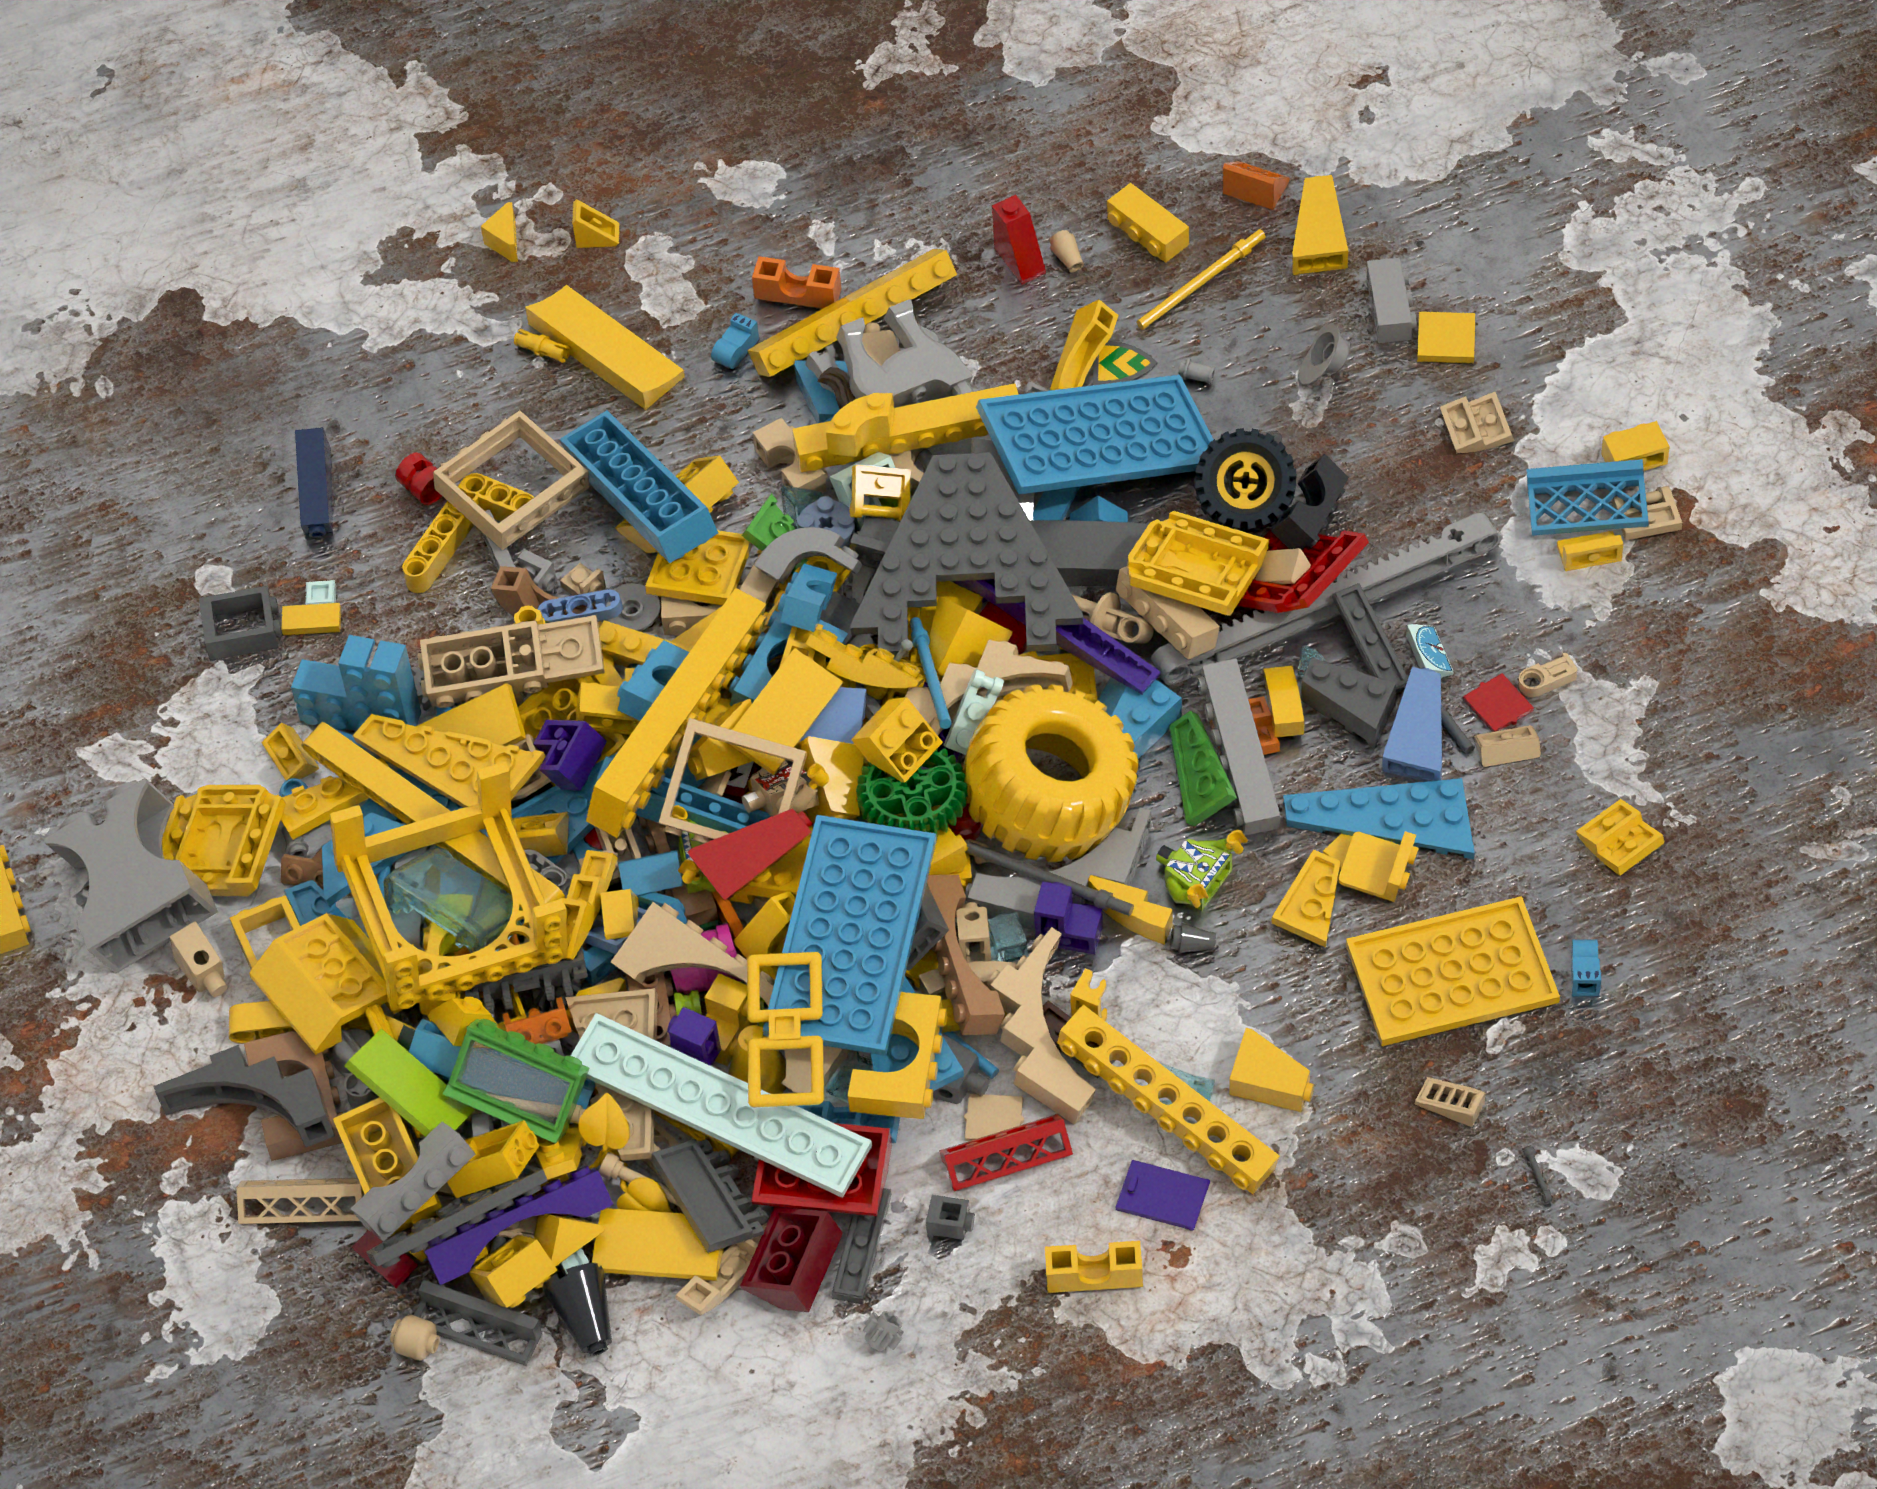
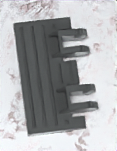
M581 946L574 960L562 959L554 964L546 963L533 967L525 973L517 972L504 976L496 982L488 981L466 990L465 995L466 997H474L480 1000L479 992H483L485 1007L489 1013L494 1012V999L502 998L506 1010L513 1008L510 991L511 985L514 987V992L539 988L540 979L544 980L548 1001L555 1000L554 987L563 985V990L567 997L574 996L570 973L574 972L575 980L588 977L583 946Z
M693 1139L653 1152L651 1162L707 1253L764 1235V1229L761 1225L768 1221L769 1216L764 1210L752 1212L759 1207L756 1204H752V1196L741 1198L742 1194L733 1181L739 1175L740 1170L735 1164L725 1166L731 1159L728 1151L720 1150L719 1152H713V1147L708 1139L699 1142Z

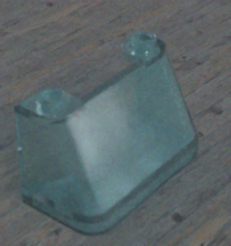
M432 848L391 871L383 881L384 898L388 910L397 915L402 909L407 914L414 909L456 937V946L462 948L465 945L470 953L488 946L497 939L506 928L512 914L513 900L511 894L453 858L444 848ZM524 919L519 920L516 925L522 926Z

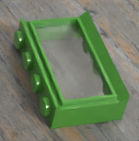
M476 1019L467 1026L466 1035L443 1095L509 1124L525 1120L535 1135L556 1144L568 1130L590 1068L582 1065V1061L573 1056L564 1057L555 1053L554 1049L548 1045L529 1042L525 1040L524 1035L518 1032H506L497 1028V1024L493 1021Z

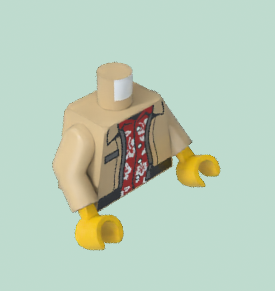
M785 760L775 775H772L764 768L752 774L750 779L753 792L742 796L743 805L748 813L763 808L771 817L779 813L793 762ZM819 763L811 765L807 772L804 769L802 770L792 805L796 813L820 805L817 787L825 786L829 782V775Z

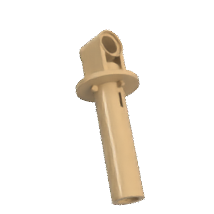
M1108 592L1101 597L1098 603L1072 594L1083 613V618L1109 636L1136 644H1145L1151 640L1154 633L1153 626L1143 617L1120 610L1121 603L1117 594ZM1137 623L1139 627V632L1134 637L1132 630L1134 625Z

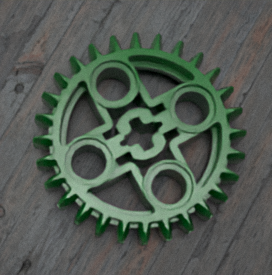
M937 748L905 783H902L894 777L883 778L887 773L868 761V766H862V775L858 776V786L856 789L858 808L861 810L863 819L867 820L868 823L936 833V835L938 830L947 833L948 824L956 826V817H962L963 808L967 804L968 788L964 782L966 776L963 773L962 765L956 762L955 755L948 757L946 749L938 752ZM921 766L927 767L929 769L922 770ZM942 805L935 811H932L931 807ZM903 813L904 817L896 816V814Z

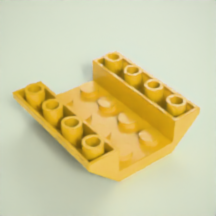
M326 913L274 939L249 972L251 979L315 1055L342 1042L341 1026L365 1014L367 1007L385 1003L390 1009L387 1001L386 981L371 942L352 919ZM397 1009L391 1012L395 1014L403 1009Z

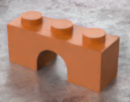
M758 256L752 275L754 299L823 309L838 301L842 290L840 268L812 264L809 276H797L787 269L785 260Z

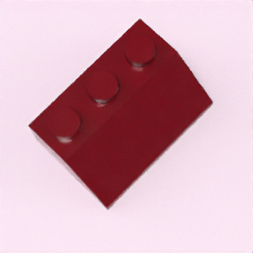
M774 1207L765 1227L764 1235H762L740 1287L782 1310L809 1312L843 1232L827 1211Z

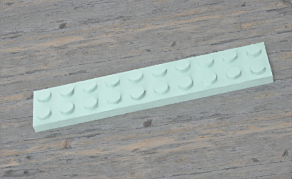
M595 1013L570 1055L582 1061V1065L590 1068L587 1079L842 1198L872 1147L871 1140L798 1106L751 1107L748 1103V1083L598 1013ZM761 1090V1095L770 1094L766 1091Z

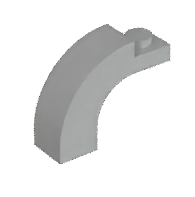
M805 527L784 533L772 541L764 549L754 566L769 577L784 584L799 562L813 556L829 558L856 575L863 565L857 560L859 554L846 546L842 550L840 549L845 540L839 534L827 529Z

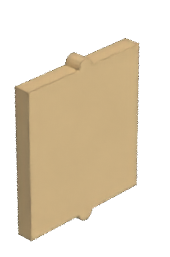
M969 1094L968 1110L964 1114V1120L966 1121L965 1141L978 1139L1023 1124V1096L988 1094L981 1096L979 1094Z

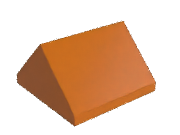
M1240 161L1224 163L1223 194L1274 210L1290 180V177Z

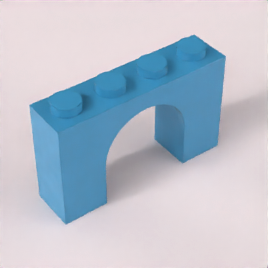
M775 610L772 613L767 624L770 628L767 633L762 632L758 637L754 647L757 649L754 656L751 654L747 656L742 666L744 673L741 678L738 676L734 678L729 688V692L732 693L731 706L751 699L753 703L772 678L767 664L773 658L784 654L792 628L791 625L780 622L782 611L778 612ZM822 620L819 621L818 624L823 625L822 629L835 634L838 637L837 641L845 645L847 632ZM826 656V662H829L831 658Z

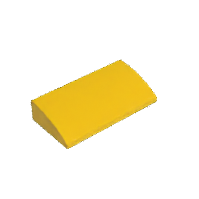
M612 1208L601 1210L598 1224L602 1225L605 1231L595 1237L592 1263H598L599 1267L602 1266L604 1273L692 1279L696 1275L702 1280H717L724 1248L707 1253L683 1213Z

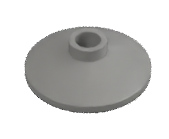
M631 583L613 589L618 592L623 609L617 617L607 619L606 621L641 631L651 626L657 620L661 608L659 597L646 594L645 585ZM611 602L606 603V607L611 606Z

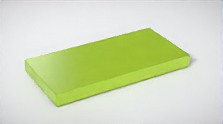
M382 1028L344 1066L425 1137L441 1122H444L456 1131L475 1111L473 1107L443 1095L447 1085Z

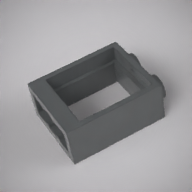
M268 586L199 598L204 641L210 661L279 648L277 637L282 636L279 619H274V614L279 613L276 596L270 597ZM258 608L264 609L266 627L218 636L216 616Z
M927 884L920 909L921 916L918 918L906 968L908 971L949 931Z

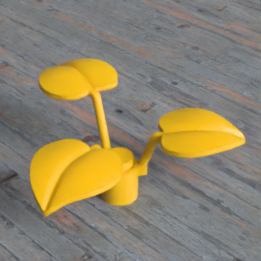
M605 1093L589 1106L579 1119V1131L584 1140L593 1146L602 1145L598 1158L589 1166V1169L600 1166L608 1152L620 1157L618 1149H622L627 1144L630 1137V1129L622 1109L609 1093ZM566 1173V1174H563V1175H560V1176H557V1177L548 1179L547 1182H545V1183H543V1184L540 1185V1186H541V1190H539L538 1192L532 1194V1196H534V1195H536V1194H538V1193L544 1191L543 1188H542V1186H544L545 1184H547V1183H549V1182H551V1181H554V1180H556V1179H560V1182L562 1183V1182L568 1180V1179H569L568 1174ZM638 1177L633 1179L627 1186L626 1181L620 1178V1188L624 1193L617 1199L618 1209L673 1213L665 1191L653 1179ZM556 1214V1215L567 1216V1215H569V1214Z

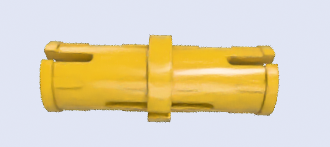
M519 329L514 336V345L531 350L539 357L546 356L564 363L566 362L565 359H568L570 355V347L568 345L550 340L549 336L544 334L539 336L524 329Z

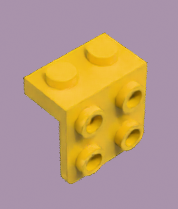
M1405 831L1399 845L1362 832H1355L1341 868L1338 882L1343 886L1395 902L1398 890L1405 891L1410 873L1405 872L1407 863L1414 864L1419 849L1413 846L1416 835Z

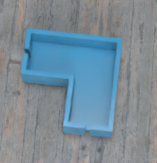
M349 635L338 665L302 659L291 686L294 701L297 703L296 708L300 721L310 725L325 722L338 730L348 729L357 731L371 714L402 720L405 724L417 726L422 712L406 645L380 640L371 666L366 667L375 645V640Z

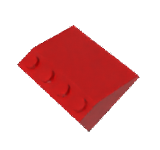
M834 1123L872 1141V1147L843 1198L759 1159L752 1204L877 1216L888 1174L892 1149L890 1128Z

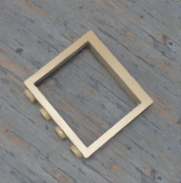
M520 410L508 419L505 418L500 425L490 432L482 434L479 440L469 447L461 449L455 457L448 462L442 463L441 467L433 472L435 490L502 550L589 488L588 470ZM521 437L556 468L563 477L500 523H497L458 488L455 483Z
M689 718L658 822L660 825L665 826L664 832L681 836L683 831L694 834L693 840L701 843H706L729 834L671 817L695 734L793 762L779 813L792 808L807 757L806 751Z

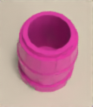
M728 923L718 925L716 929L701 933V936L709 941L712 937H715L728 946L725 952L735 958L737 952ZM692 967L671 970L677 992H684L685 995L690 994L693 990L708 992L718 974L739 982L742 981L725 972L706 968Z

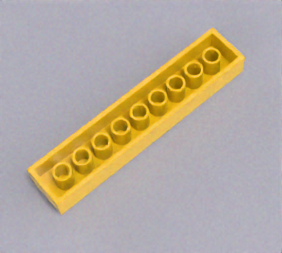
M737 588L733 590L594 785L586 822L616 838L619 837L624 828L627 830L631 828L636 819L638 808H645L650 799L652 788L658 789L665 777L664 771L666 768L672 769L675 765L689 718L705 721L707 717L706 711L709 708L714 709L721 697V690L723 688L727 690L735 677V670L742 669L749 650L755 651L756 648L754 647L760 636L759 632L767 620V617L763 616L766 603Z

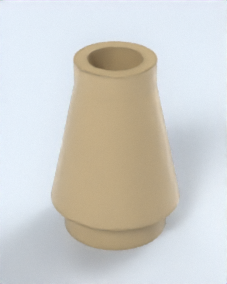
M1062 230L1050 238V250L1067 266L1070 272H1076L1084 266L1073 234H1070L1068 230Z

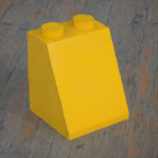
M940 596L929 636L930 644L928 645L939 681H942L949 663L968 664L977 668L988 640L1008 642L1013 631Z
M811 736L799 742L795 748L807 752L803 769L807 772L811 765L819 763L829 775V782L823 787H817L820 805L806 809L810 821L814 824L816 815L848 820L858 817L860 810L856 793L858 776L862 775V766L864 765V755L855 744Z

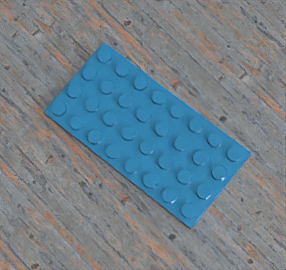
M1180 375L979 399L976 405V409L1018 495L1196 471L1202 452L1206 451L1209 443L1214 440Z
M816 815L782 953L818 952L822 956L823 1015L819 1020L801 1021V1036L818 1035L823 1039V1046L886 1056L935 850L936 833ZM809 965L778 967L768 1010L810 1008ZM769 1022L764 1023V1036H769Z

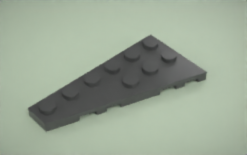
M527 1164L517 1179L459 1197L436 1210L437 1218L421 1219L414 1223L411 1228L413 1232L407 1235L406 1232L398 1233L368 1250L366 1253L370 1262L376 1266L382 1265L383 1268L389 1267L400 1261V1255L411 1251V1253L419 1252L429 1246L428 1241L438 1236L439 1239H444L457 1232L456 1227L465 1222L468 1225L477 1223L485 1218V1212L493 1208L496 1211L502 1210L513 1204V1198L521 1194L529 1196L541 1190L540 1185L548 1181L543 1169Z

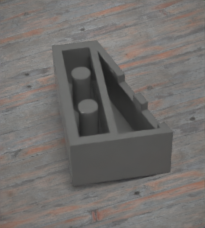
M1311 658L1302 679L1301 701L1328 719L1334 718L1345 726V730L1351 734H1358L1368 741L1369 746L1375 749L1395 704L1396 683Z

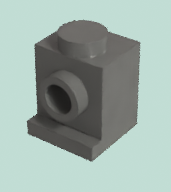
M932 1195L926 1218L927 1237L934 1238L935 1235L964 1240L966 1231L972 1232L975 1213L970 1212L969 1200Z

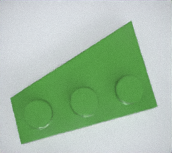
M772 493L741 535L761 551L782 534L795 530L792 525L794 523L793 519L789 514L784 515L776 505L778 501ZM807 558L799 562L791 573L793 574L799 567L802 568L803 564H806L808 561Z

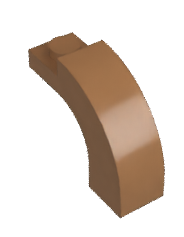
M500 566L491 587V591L498 603L513 617L523 606H533L535 609H538L539 605L544 601L558 598L541 590L533 582L526 568ZM579 605L572 612L576 614L586 611L587 606ZM554 612L549 613V617H552Z

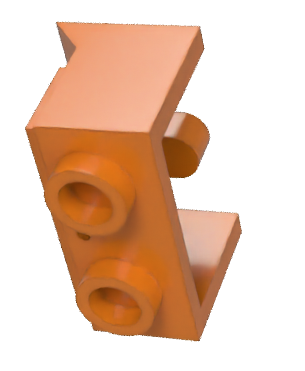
M562 997L556 998L558 1009L540 1013L539 1009L532 1008L528 1012L529 1017L511 1022L508 1013L502 1014L507 1032H518L525 1036V1040L534 1044H543L567 1037V1033L572 1031Z

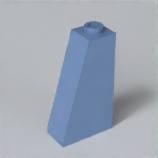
M1412 667L1384 750L1382 771L1424 782L1442 780L1440 673H1436L1429 668L1420 669Z

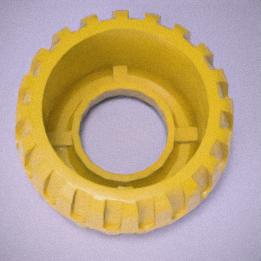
M1036 684L1025 687L1023 692L1019 689L1014 690L992 706L970 739L962 767L963 773L966 776L964 782L968 788L967 803H970L969 814L974 822L980 821L982 823V832L990 839L995 837L1003 843L1002 848L1011 853L1016 850L1024 853V858L1035 861L1039 857H1045L1047 862H1060L1065 856L1070 860L1084 856L1087 851L1091 852L1100 845L1119 824L1127 811L1137 782L1136 773L1138 771V757L1133 752L1135 748L1133 739L1129 733L1122 732L1124 724L1117 715L1111 717L1106 712L1107 706L1099 700L1096 703L1084 698L1086 693L1074 689L1072 693L1063 691V686L1055 684L1049 685L1047 689H1042L1041 685ZM1026 748L1042 750L1063 759L1075 768L1083 779L1072 782L1060 781L1043 774L1030 761Z

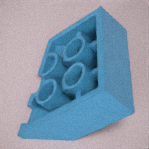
M1110 677L1099 698V701L1107 706L1106 712L1111 717L1117 715L1123 722L1122 732L1131 735L1135 745L1133 752L1137 754L1138 759L1170 730V724L1182 717V697L1158 680H1155L1142 695Z

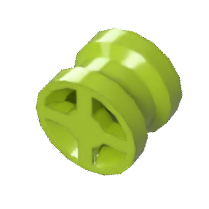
M693 990L690 994L686 995L680 992L674 993L677 1016L683 1007L702 1015L698 990Z

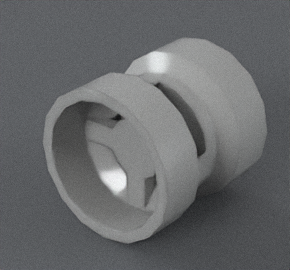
M350 1073L346 1077L344 1088L352 1109L379 1098L377 1094L354 1074Z

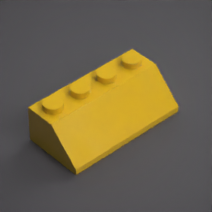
M720 455L694 459L675 475L708 508L709 513L713 511L712 506L716 502L724 501L733 494L732 488L739 483ZM626 519L615 527L621 535L645 553L658 552Z

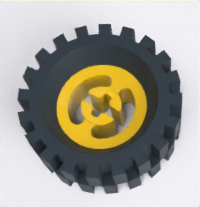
M1240 428L1231 434L1227 431L1221 434V438L1218 440L1214 439L1209 443L1206 451L1202 452L1196 467L1195 489L1197 501L1200 502L1204 514L1209 515L1211 522L1246 533L1248 531L1258 533L1267 526L1270 528L1275 525L1278 517L1289 508L1293 501L1297 478L1296 469L1293 466V458L1291 454H1287L1285 451L1286 447L1281 441L1277 443L1274 440V436L1269 433L1263 435L1259 433L1260 430L1252 428V431H1244V428ZM1237 464H1241L1243 468L1235 472L1233 480L1241 481L1243 476H1248L1250 482L1258 483V475L1251 469L1252 466H1257L1266 477L1267 486L1264 493L1259 498L1251 501L1248 497L1256 492L1257 484H1249L1247 489H1243L1242 483L1233 482L1232 488L1239 495V498L1234 499L1228 494L1224 486V477L1228 470Z

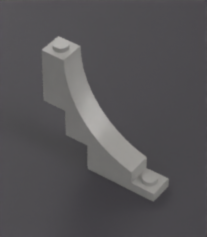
M1140 807L1136 818L1130 819L1127 830L1115 828L1100 845L1087 855L1069 865L1049 872L1087 887L1090 875L1130 886L1152 827L1151 810ZM977 873L973 884L968 883L966 887L965 901H968V903L975 902L980 907H986L988 919L1035 930L1034 909L1042 882L1027 876L1000 877ZM1072 894L1073 903L1086 904L1087 899Z

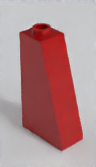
M792 808L696 846L687 853L727 902L810 837L812 832L809 828L813 823L803 811L797 814Z

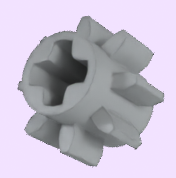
M883 1311L880 1316L873 1312L864 1323L866 1326L863 1331L867 1333L865 1340L872 1348L878 1351H884L887 1346L894 1350L902 1340L901 1336L904 1333L900 1329L902 1322L891 1312Z

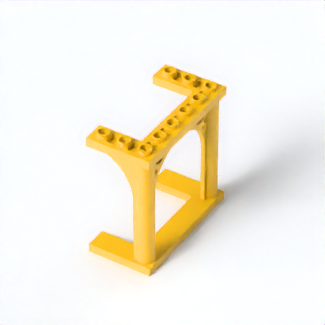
M506 761L477 770L478 804L365 837L363 813L359 805L330 813L334 862L338 873L344 872L386 981L387 1001L391 1011L408 1009L416 1003L429 999L437 1000L445 994L456 990L466 991L475 985L488 981L496 982L504 976L517 972L525 973L533 967L546 963L554 964L568 957L566 907L562 899L546 903L512 822L510 771ZM486 829L512 895V914L506 928L491 944L466 955L438 956L414 947V944L408 943L397 931L370 863ZM524 919V926L516 925L519 920ZM513 934H520L525 936L529 942L514 945L508 938ZM502 947L506 948L500 951H496L497 949ZM422 962H429L432 965L431 971L419 975L418 965ZM448 965V967L438 969L440 966Z

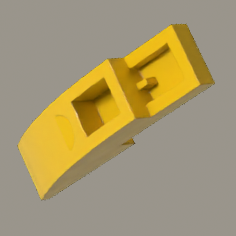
M824 629L811 633L806 642L807 646L831 658L826 667L827 670L854 682L883 688L917 687L925 679V676L919 674L920 670L916 666L906 662L901 664L893 659L894 655L885 649L878 648L877 650L874 648L864 656L860 648L852 644H847V646L837 641L838 637L835 634Z

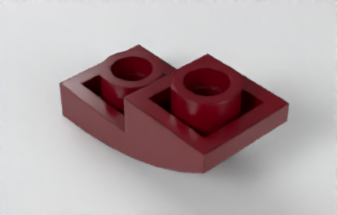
M367 1230L352 1246V1249L397 1289L418 1265L405 1253L399 1256V1262L389 1267L383 1268L382 1265L376 1266L372 1264L366 1252L383 1241Z

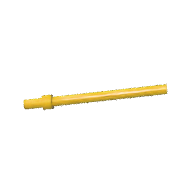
M1258 229L1245 240L1240 239L1232 246V250L1137 320L1138 327L1144 330L1238 258L1243 259L1251 253V249L1266 238L1265 233Z

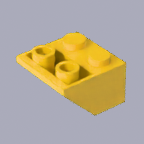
M907 697L889 699L851 739L871 764L902 783H905L943 743Z

